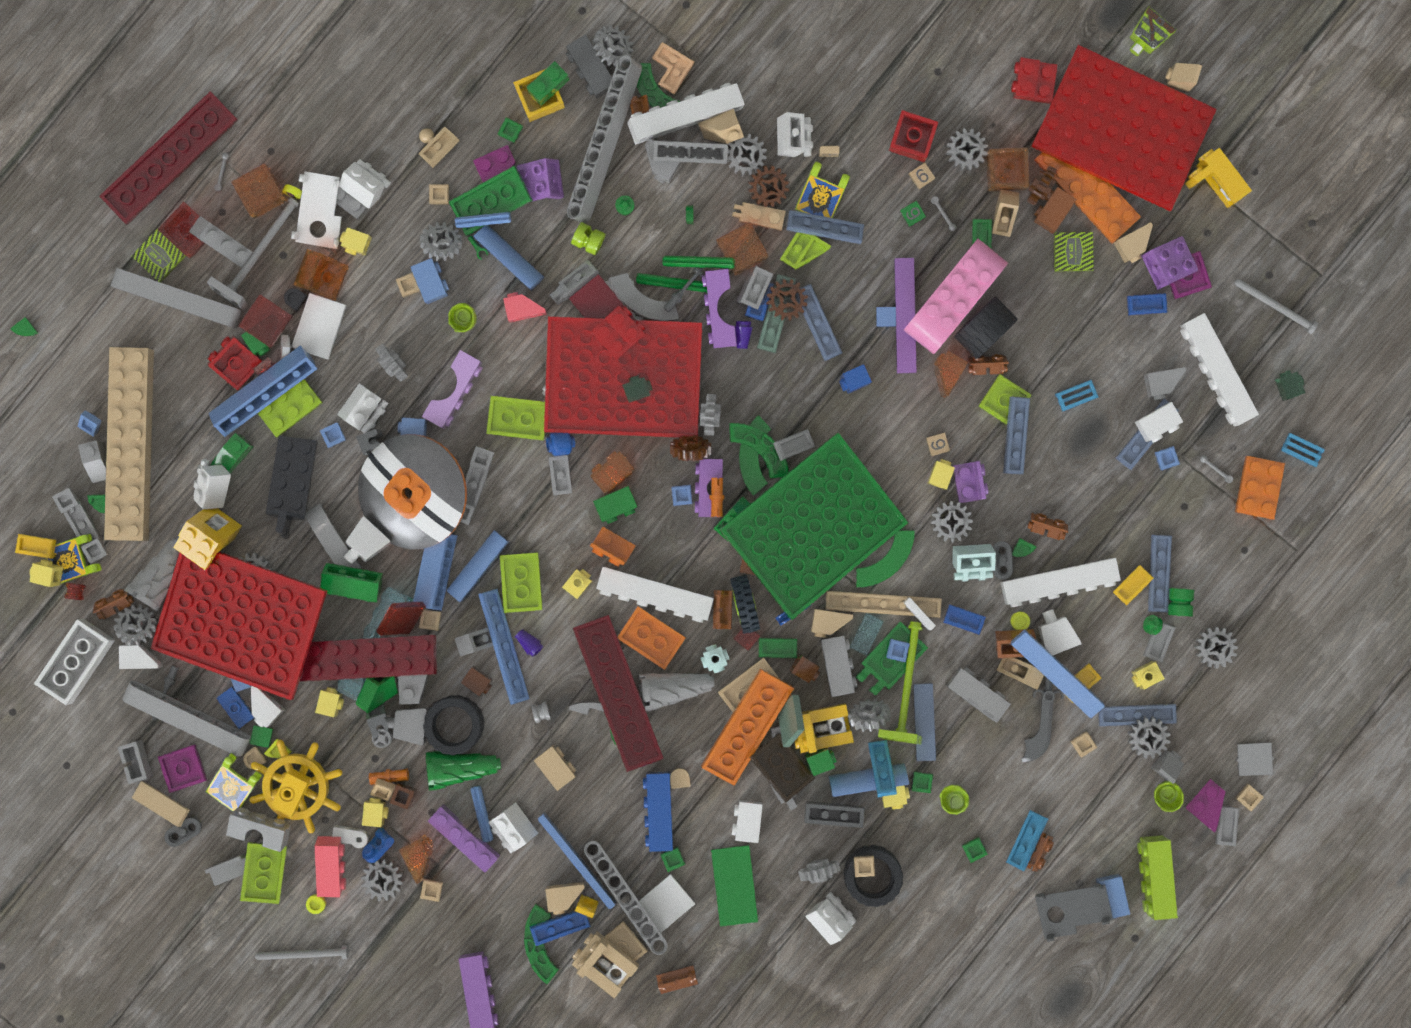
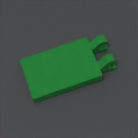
M901 621L861 662L864 668L855 676L858 681L863 682L871 673L878 680L869 689L874 696L884 686L889 690L906 671L907 658L906 662L886 658L890 639L906 643L910 642L911 631ZM919 639L917 641L915 662L928 649Z

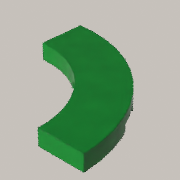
M640 63L642 71L636 87L641 96L647 95L649 106L651 108L656 106L662 108L667 106V103L676 100L666 95L658 87L652 74L651 63Z
M759 415L750 424V426L766 434L771 430ZM741 443L739 452L740 470L748 490L754 496L768 483L760 471L759 453L750 446Z
M729 423L730 442L742 443L756 450L767 465L769 478H780L789 472L786 459L780 461L773 444L775 441L769 435L750 425Z
M898 531L894 536L890 550L883 559L871 566L856 568V587L872 586L894 575L903 566L911 552L915 531Z
M536 903L526 922L524 945L532 969L548 985L559 968L548 956L545 944L535 946L529 927L547 921L551 916L548 911Z

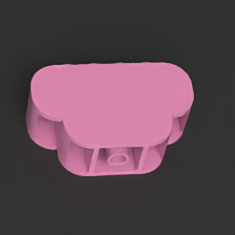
M977 239L904 328V331L934 355L1007 266L1008 262L981 240Z

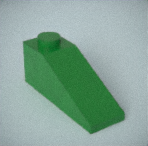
M235 433L221 448L209 466L223 465L231 474L254 446L241 434Z

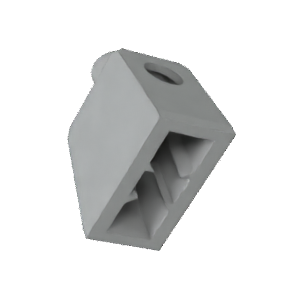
M429 707L399 709L395 711V718L385 717L388 729H394L393 738L418 745L426 744L423 724Z

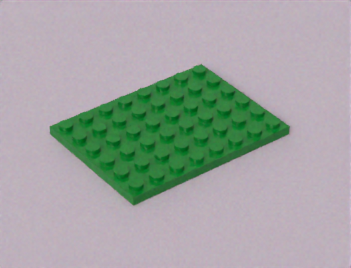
M836 433L719 530L790 620H793L908 524V521L841 435Z

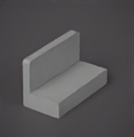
M757 266L751 267L736 302L758 309L773 274Z
M243 853L207 868L205 873H210L215 886L241 876L244 871L246 854Z

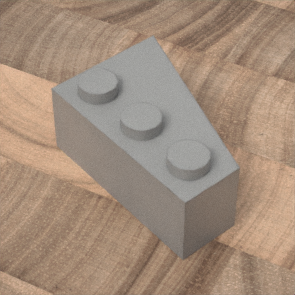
M429 675L399 676V704L421 703Z
M959 667L946 686L997 723L1011 705L1004 700L1006 696L998 690L993 692L989 689L990 684L983 679L978 681L973 677L975 673L967 667L964 670Z

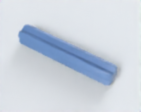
M509 212L455 218V226L457 228L511 222V214Z
M474 786L470 790L483 842H490L493 840V835L488 823L489 818L481 786Z

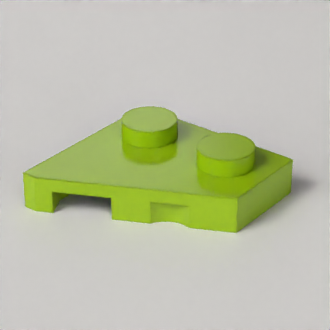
M797 232L780 258V261L797 270L830 250L831 245L814 235Z

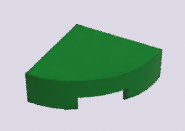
M693 205L686 206L687 224H694Z
M24 317L10 328L11 331L20 336H34L39 333L27 317Z
M87 495L92 507L98 512L105 514V495Z
M1019 538L1012 551V555L1014 557L1027 556L1037 546Z

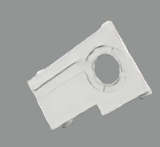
M307 171L304 174H299V182H303L297 231H292L291 239H296L295 242L338 249L342 217L335 216L340 177ZM315 221L323 222L326 227L324 236L320 238L314 237L310 231L311 224Z

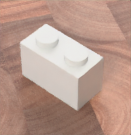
M1170 402L1135 421V424L1146 442L1152 440L1154 443L1163 438V433L1167 431L1172 433L1179 429V424L1183 420L1173 403Z
M739 800V805L735 804L734 816H737V824H733L732 835H735V841L759 842L762 802Z

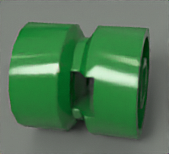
M1169 588V599L1172 603L1168 604V615L1193 617L1194 606L1191 602L1194 601L1195 590Z

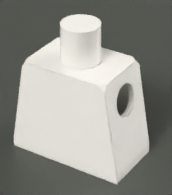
M363 516L346 540V545L350 550L343 557L350 564H353L358 557L367 562L388 547L390 540Z
M1053 609L1042 613L1046 623L1038 626L1041 644L1052 655L1082 644L1066 617L1057 619Z

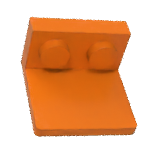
M602 527L590 547L593 548V553L600 557H603V555L610 558L609 562L619 567L620 564L623 566L626 564L636 545Z

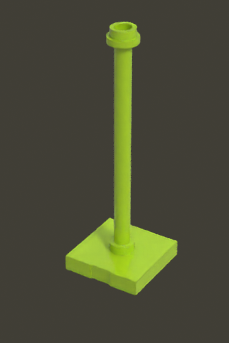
M910 622V625H908V628L911 629L898 728L895 731L879 729L878 737L884 740L922 745L921 736L907 733V729H905L919 630L923 629L921 627L922 623Z

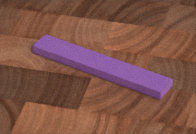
M895 258L897 373H916V340L904 331V328L915 316L914 258Z

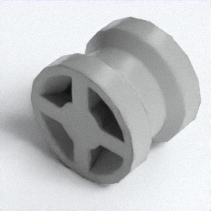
M547 701L542 702L540 705H531L536 723H540L544 719L551 720Z
M384 728L378 729L379 737L373 738L372 736V742L378 748L387 747L393 740L392 732L389 729L386 732Z

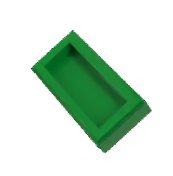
M759 638L758 657L797 658V639Z

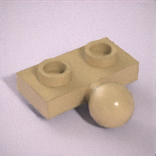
M446 127L435 137L431 129L425 128L420 131L419 138L421 142L427 145L418 154L434 168L459 142V139Z

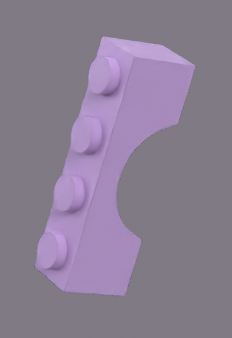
M460 350L451 365L457 377L455 391L444 400H431L422 417L443 429L446 426L449 427L454 419L452 415L455 409L459 410L463 404L462 397L465 393L468 394L473 386L471 382L474 376L478 377L483 368L481 367L482 362Z

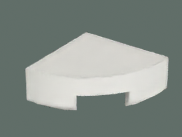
M281 335V359H283L290 353L291 349L288 335Z

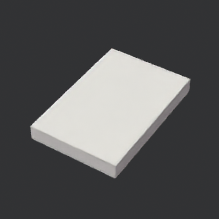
M309 293L291 348L296 349L301 345L307 353L329 360L347 306Z
M672 874L668 875L639 900L660 933L695 905V902ZM635 908L631 912L633 919H639L642 915L639 908ZM646 924L643 926L642 931L646 935H650L653 928L650 924Z

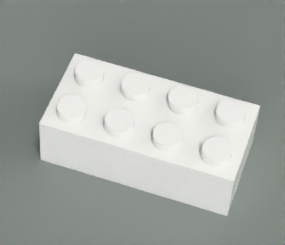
M77 619L34 684L63 704H73L115 639L87 620Z

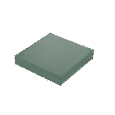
M792 695L778 714L783 747H790L805 730L799 695Z

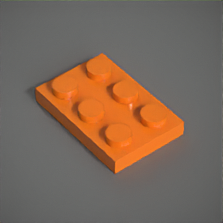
M1246 456L1235 512L1274 520L1285 463Z
M638 606L617 638L665 670L686 637Z

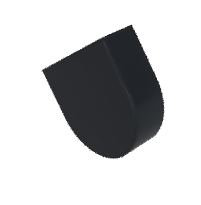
M291 288L284 294V301L289 307L298 311L308 296L296 288Z

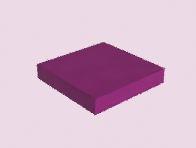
M1200 251L1191 254L1198 267V271L1169 284L1174 300L1212 288Z
M196 744L158 756L169 793L207 781Z

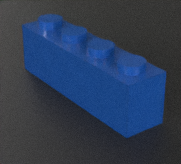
M670 771L647 772V777H643V789H647V796L644 797V808H648V816H644L645 827H649V835H645L646 847H649L650 852L673 851Z

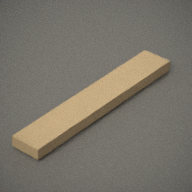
M826 591L825 610L915 616L903 602L907 597H910L927 617L940 618L942 599Z

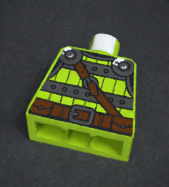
M1148 7L1130 35V39L1135 42L1130 51L1135 56H1139L1143 50L1151 54L1169 39L1177 29Z

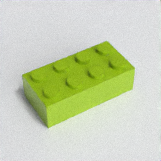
M1163 835L1140 837L1137 849L1142 859V862H1139L1140 873H1143L1141 890L1142 893H1145V900L1142 901L1143 911L1153 920L1178 918L1171 840Z

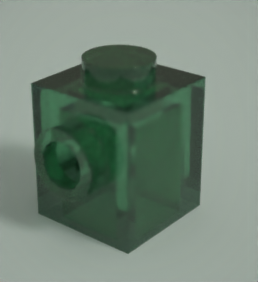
M1290 370L1279 374L1280 378L1275 379L1282 401L1306 393L1303 387L1305 384L1304 379L1298 374V371L1291 373Z
M640 375L628 378L629 382L622 384L628 403L650 396V391L653 390L650 380H645V377L640 378Z

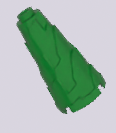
M440 751L425 752L429 791L447 788V786L464 781L480 779L483 776L495 774L497 770L501 769L500 758H496V755H481V753L450 755L443 754Z

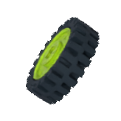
M747 575L731 578L733 598L743 634L760 630L756 605Z

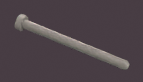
M1241 279L1235 281L1234 284L1307 328L1309 334H1312L1317 328L1318 322H1310Z
M342 945V948L258 952L255 954V958L257 960L342 956V959H348L349 948L348 945Z

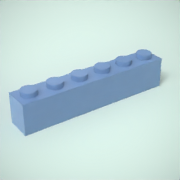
M300 345L208 414L213 426L224 437L229 435L317 370L312 357Z

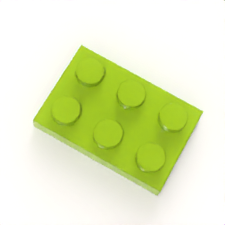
M303 379L258 412V415L275 437L278 438L323 402L307 381Z
M491 396L486 434L544 441L545 402Z
M539 553L500 555L504 613L543 610Z
M247 842L240 901L279 904L287 846L279 852L262 847L263 843Z

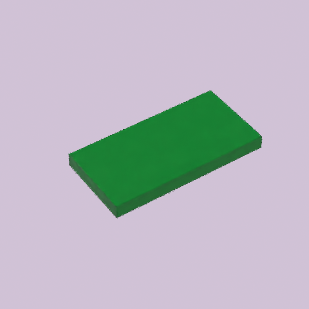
M513 166L452 199L449 203L456 217L503 212L511 213L533 201L517 167ZM486 225L465 227L462 230L465 236H469Z
M749 845L711 849L720 927L758 922Z

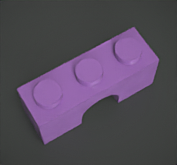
M723 459L700 460V463H696L695 475H699V482H695V494H699V501H695V513H699V517H711V500L707 492V485L711 478H722Z

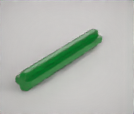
M663 256L662 264L668 267L733 269L735 267V259L730 257Z
M637 273L636 276L637 284L682 289L689 281L688 279ZM694 280L686 289L707 293V287H703L702 281Z

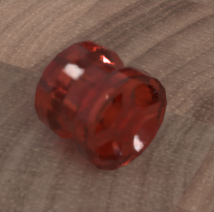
M66 583L67 592L64 594V598L84 600L83 590L86 585Z

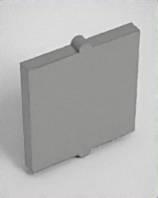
M1271 742L1237 744L1238 758H1236V761L1238 762L1239 776L1273 774L1272 760H1274V757H1272Z

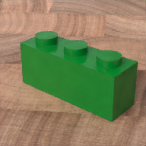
M326 563L321 573L320 588L327 590L329 595L377 602L381 594L383 573Z

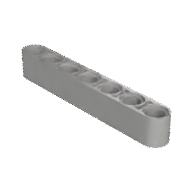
M116 268L110 285L116 289L235 329L242 311Z
M138 681L129 682L122 698L125 703L237 756L244 754L251 739L247 733Z
M587 842L584 846L586 857L654 954H664L668 948L666 940L598 842ZM590 844H595L598 847V852L595 855H590L587 852V847ZM601 860H606L609 863V868L606 871H601L598 868V863ZM612 876H617L620 880L617 887H611L609 884V879ZM623 892H628L631 896L628 903H622L620 900V895ZM635 908H639L642 912L639 919H633L631 916V912ZM646 924H650L653 928L650 935H644L642 932V928ZM657 940H661L664 944L661 951H655L653 948V944Z

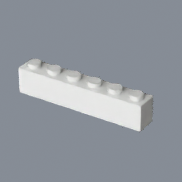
M726 83L721 85L720 89L714 91L713 89H708L699 96H695V94L689 95L681 102L674 100L667 103L665 107L660 108V106H656L644 114L637 112L631 115L627 124L636 145L648 141V139L651 140L696 125L701 121L732 109L735 112L739 111L745 104L737 83L733 85Z
M1205 313L1180 325L1182 328L1180 332L1183 338L1188 340L1191 345L1189 349L1194 357L1197 356L1200 362L1198 365L1203 374L1206 373L1209 379L1207 381L1211 390H1215L1218 396L1216 398L1218 404L1224 407L1227 412L1226 418L1228 422L1235 427L1258 416L1259 413Z
M1109 558L1002 581L1000 583L1005 604L1017 607L1021 606L1023 601L1029 600L1030 603H1036L1048 596V599L1059 598L1060 593L1067 592V595L1079 593V589L1084 588L1086 591H1092L1102 584L1105 587L1115 586L1116 581H1121L1116 558Z
M602 567L596 588L600 590L599 594L609 597L611 593L619 595L618 599L627 602L630 599L637 600V605L648 607V604L656 606L655 610L666 612L667 609L674 611L673 615L683 618L685 614L693 616L692 620L703 623V620L708 621L714 600L712 597L607 567Z

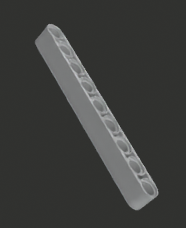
M627 55L622 56L617 62L567 208L568 217L580 223H587L592 217L642 71L640 62Z

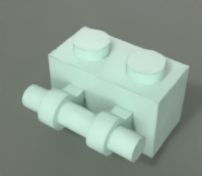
M992 545L953 546V566L957 572L954 573V580L966 582L969 579H979V581H982L986 578H993L996 552Z

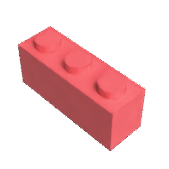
M317 837L315 843L317 897H340L342 890L346 889V878H343L345 861H342L345 845L341 844V837Z

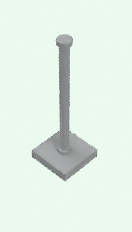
M291 197L288 200L287 206L231 284L225 286L212 276L207 281L215 293L244 312L249 305L242 296L237 294L236 289L293 209L299 206V203Z

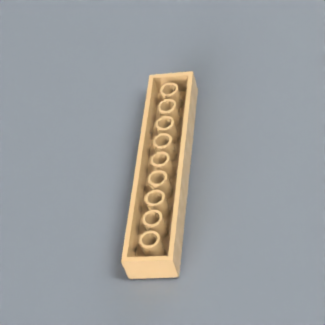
M109 347L104 540L149 541L154 350L149 348Z

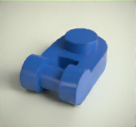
M379 828L375 832V837L364 847L362 857L369 863L378 861L393 845V837L388 835L384 828Z

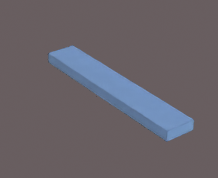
M498 589L480 593L478 595L510 705L528 700L530 698Z
M1025 629L1011 641V645L1087 716L1092 718L1105 707V704Z
M545 812L541 814L538 821L608 909L613 908L616 905L613 897Z

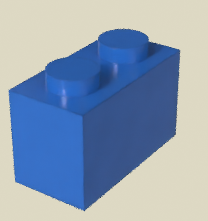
M864 364L843 373L839 381L842 390L847 391L848 394L868 386L872 382Z

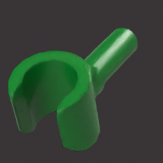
M472 236L468 237V240L477 251V257L479 259H481V257H479V252L481 250L485 251L488 255L487 250L481 248Z

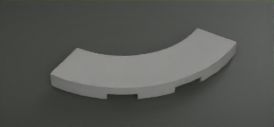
M628 273L608 278L618 299L635 314L654 321H674L679 319L676 306L668 312L664 309L668 301H656L643 295L633 285Z

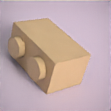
M552 745L535 758L534 762L558 791L576 777L575 772L577 770L571 762L567 763L563 758L565 754L559 746L555 748Z

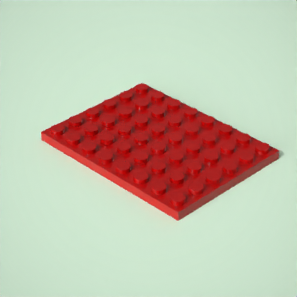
M1078 45L1031 147L1171 211L1217 109Z
M548 316L544 432L654 437L698 436L702 323L638 320L645 328L643 331L645 335L616 360L591 333L604 319Z
M222 552L216 553L211 564L205 570L182 553H179L150 649L288 700H293L327 590Z

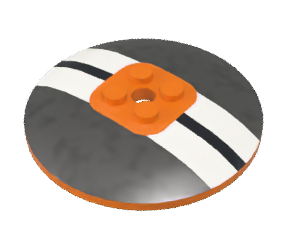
M405 434L385 440L370 453L360 472L358 496L364 517L390 540V544L405 549H424L442 542L457 528L466 507L467 487L459 463L446 447L426 436ZM406 488L411 489V491H412V497H411V498L406 497V495H405V489H406Z

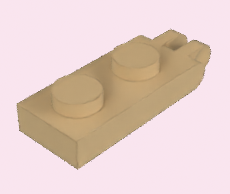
M745 202L742 203V206L734 205V209L741 211V213L733 212L732 214L733 217L739 218V222L782 231L786 211Z

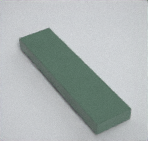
M777 274L775 283L779 282L781 285L783 279L786 280V283H789L792 279L794 285L796 279ZM782 288L780 290L786 292L791 288ZM788 296L787 298L782 297L784 299V304L790 302V296ZM774 297L776 307L779 305V299ZM769 305L757 348L776 353L784 320L781 321L780 315L775 318V311L769 312V309L772 307Z

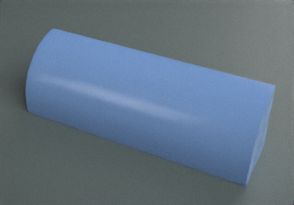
M489 225L484 226L474 235V238L531 291L544 279L541 273Z
M494 530L449 586L447 592L457 601L462 602L509 541Z
M451 534L442 542L424 548L412 605L442 611L457 535Z
M905 764L892 765L896 787L909 785ZM872 768L829 775L833 797L876 790Z

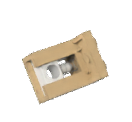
M596 931L594 935L590 933L585 939L584 943L586 945L582 950L578 948L574 953L572 965L578 969L577 974L582 978L587 976L615 998L626 980L636 972L639 964ZM603 954L606 958L613 962V964L609 963L603 957L600 958V956ZM619 969L622 974L619 977H614L611 974V970Z

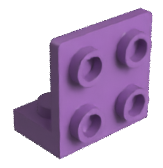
M544 158L516 166L533 201L545 198H564L559 160Z
M1182 236L1141 255L1157 290L1198 271V267Z
M979 460L953 465L952 467H955L954 478L958 502L964 503L986 499L988 486L987 483L983 482V476H985L984 464H980Z

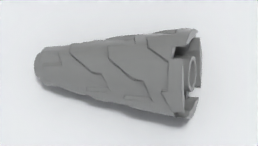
M179 537L176 540L168 541L157 556L152 558L147 566L138 573L124 590L155 611H158L161 607V603L170 586L180 553L173 547Z
M638 674V680L642 682V684H638L640 698L646 712L710 692L711 688L715 687L714 678L709 676V674Z

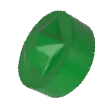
M621 196L615 203L617 212L624 216L631 214L635 207L633 199L629 196Z
M1155 615L1146 617L1143 622V629L1146 633L1156 635L1162 630L1163 621L1160 617Z

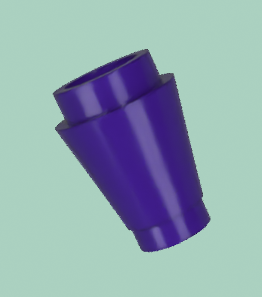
M736 321L734 326L737 348L748 349L753 326H751L750 321Z
M524 629L520 630L515 636L527 655L534 657L543 648L541 641Z

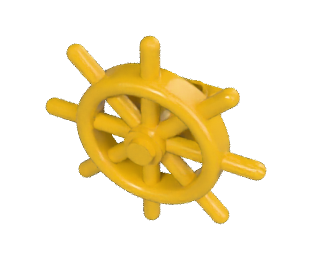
M279 739L276 745L281 756L268 768L257 762L251 763V768L264 774L262 781L263 793L250 797L249 801L255 804L265 800L268 806L278 814L276 819H303L307 831L314 833L315 827L311 816L323 805L334 811L341 809L340 804L328 799L327 796L329 792L328 780L340 777L342 770L336 769L325 772L323 767L313 759L319 748L316 742L311 744L307 755L288 754L284 741ZM292 763L300 764V770L293 769ZM284 765L286 772L282 775L277 773L278 768ZM308 769L313 772L314 777L306 776ZM273 780L281 783L280 788L273 789ZM318 784L319 792L316 793L308 789V787ZM304 796L315 800V803L307 808Z

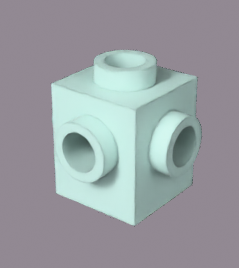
M716 644L706 647V651L703 652L704 657H701L704 669L708 667L709 671L713 670L714 673L725 670L726 661L730 660L727 650H722L721 646L717 647ZM714 655L719 657V661L717 663H714L711 660V658Z

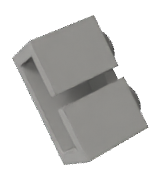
M142 740L118 747L122 764L132 762V765L124 767L128 784L153 777Z

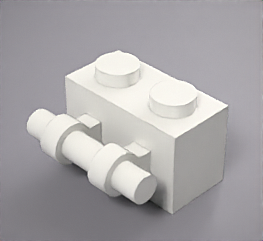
M786 112L777 118L778 156L796 157L803 152L805 157L812 156L813 142L811 141V132H813V125H811L810 117L804 118V114Z
M359 159L357 163L354 162L343 172L339 187L369 209L380 199L384 187L388 188L391 182L386 179L383 173L375 171L368 162L365 163Z
M359 383L337 415L358 430L361 429L363 433L374 429L376 421L380 415L386 412L385 408L389 403L383 399L381 400L375 393Z
M202 459L197 469L198 477L193 486L195 488L194 500L202 509L223 508L231 474L223 465L208 466L209 460Z
M516 802L488 822L493 834H497L502 841L501 845L504 849L507 848L510 854L527 844L538 834Z
M830 892L826 896L827 899L817 903L805 917L827 942L832 945L846 936L853 928L852 925L856 923V919L852 916L853 913L841 904L839 897H835Z

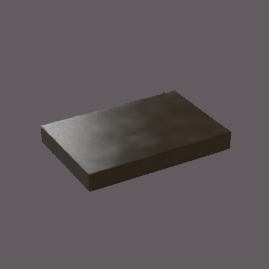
M780 733L749 757L785 803L815 779L791 747H783Z

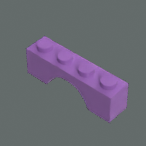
M727 268L705 271V275H702L703 287H707L704 302L705 306H709V314H706L707 325H711L712 333H708L709 344H713V348L737 346L735 326L724 322L717 311V303L720 296L730 289L729 270Z
M444 804L428 820L433 827L483 872L486 873L500 855L492 847L473 835Z

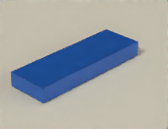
M572 911L529 928L535 946L591 926L587 916Z

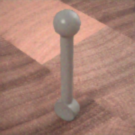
M226 152L222 154L223 161L218 183L214 186L217 192L222 191L223 188L221 183L226 161L229 159V154Z
M934 196L931 199L932 204L936 205L949 225V230L955 231L956 225L952 224L939 204V198Z
M1205 455L1200 457L1202 463H1206L1225 478L1227 483L1233 481L1231 475H1226Z

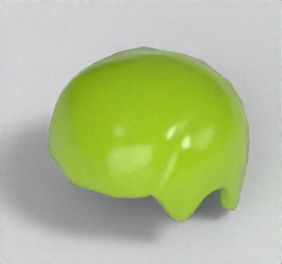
M467 303L454 305L448 313V323L455 332H467L473 329L477 322L475 310Z
M1164 781L1155 788L1154 799L1161 810L1174 812L1180 809L1184 803V794L1178 784Z
M959 785L944 787L939 795L942 808L949 814L958 815L965 812L969 806V795Z

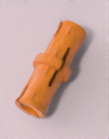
M711 478V495H709L711 500V517H723V500L725 499V495H723V478Z
M408 768L392 771L391 769H386L383 772L369 773L370 785L375 784L377 778L390 783L409 781Z

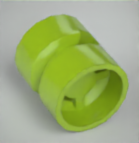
M581 222L574 233L571 244L580 249L585 247L586 252L596 256L606 233L597 229L592 230L591 226Z

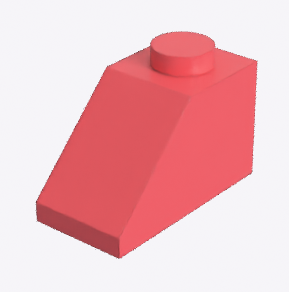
M518 292L507 294V298H503L507 318L510 323L547 315L545 308L526 296L519 295Z

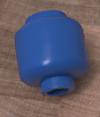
M550 433L549 437L546 438L547 451L551 452L553 456L569 455L572 452V448L575 447L574 436H571L570 433Z

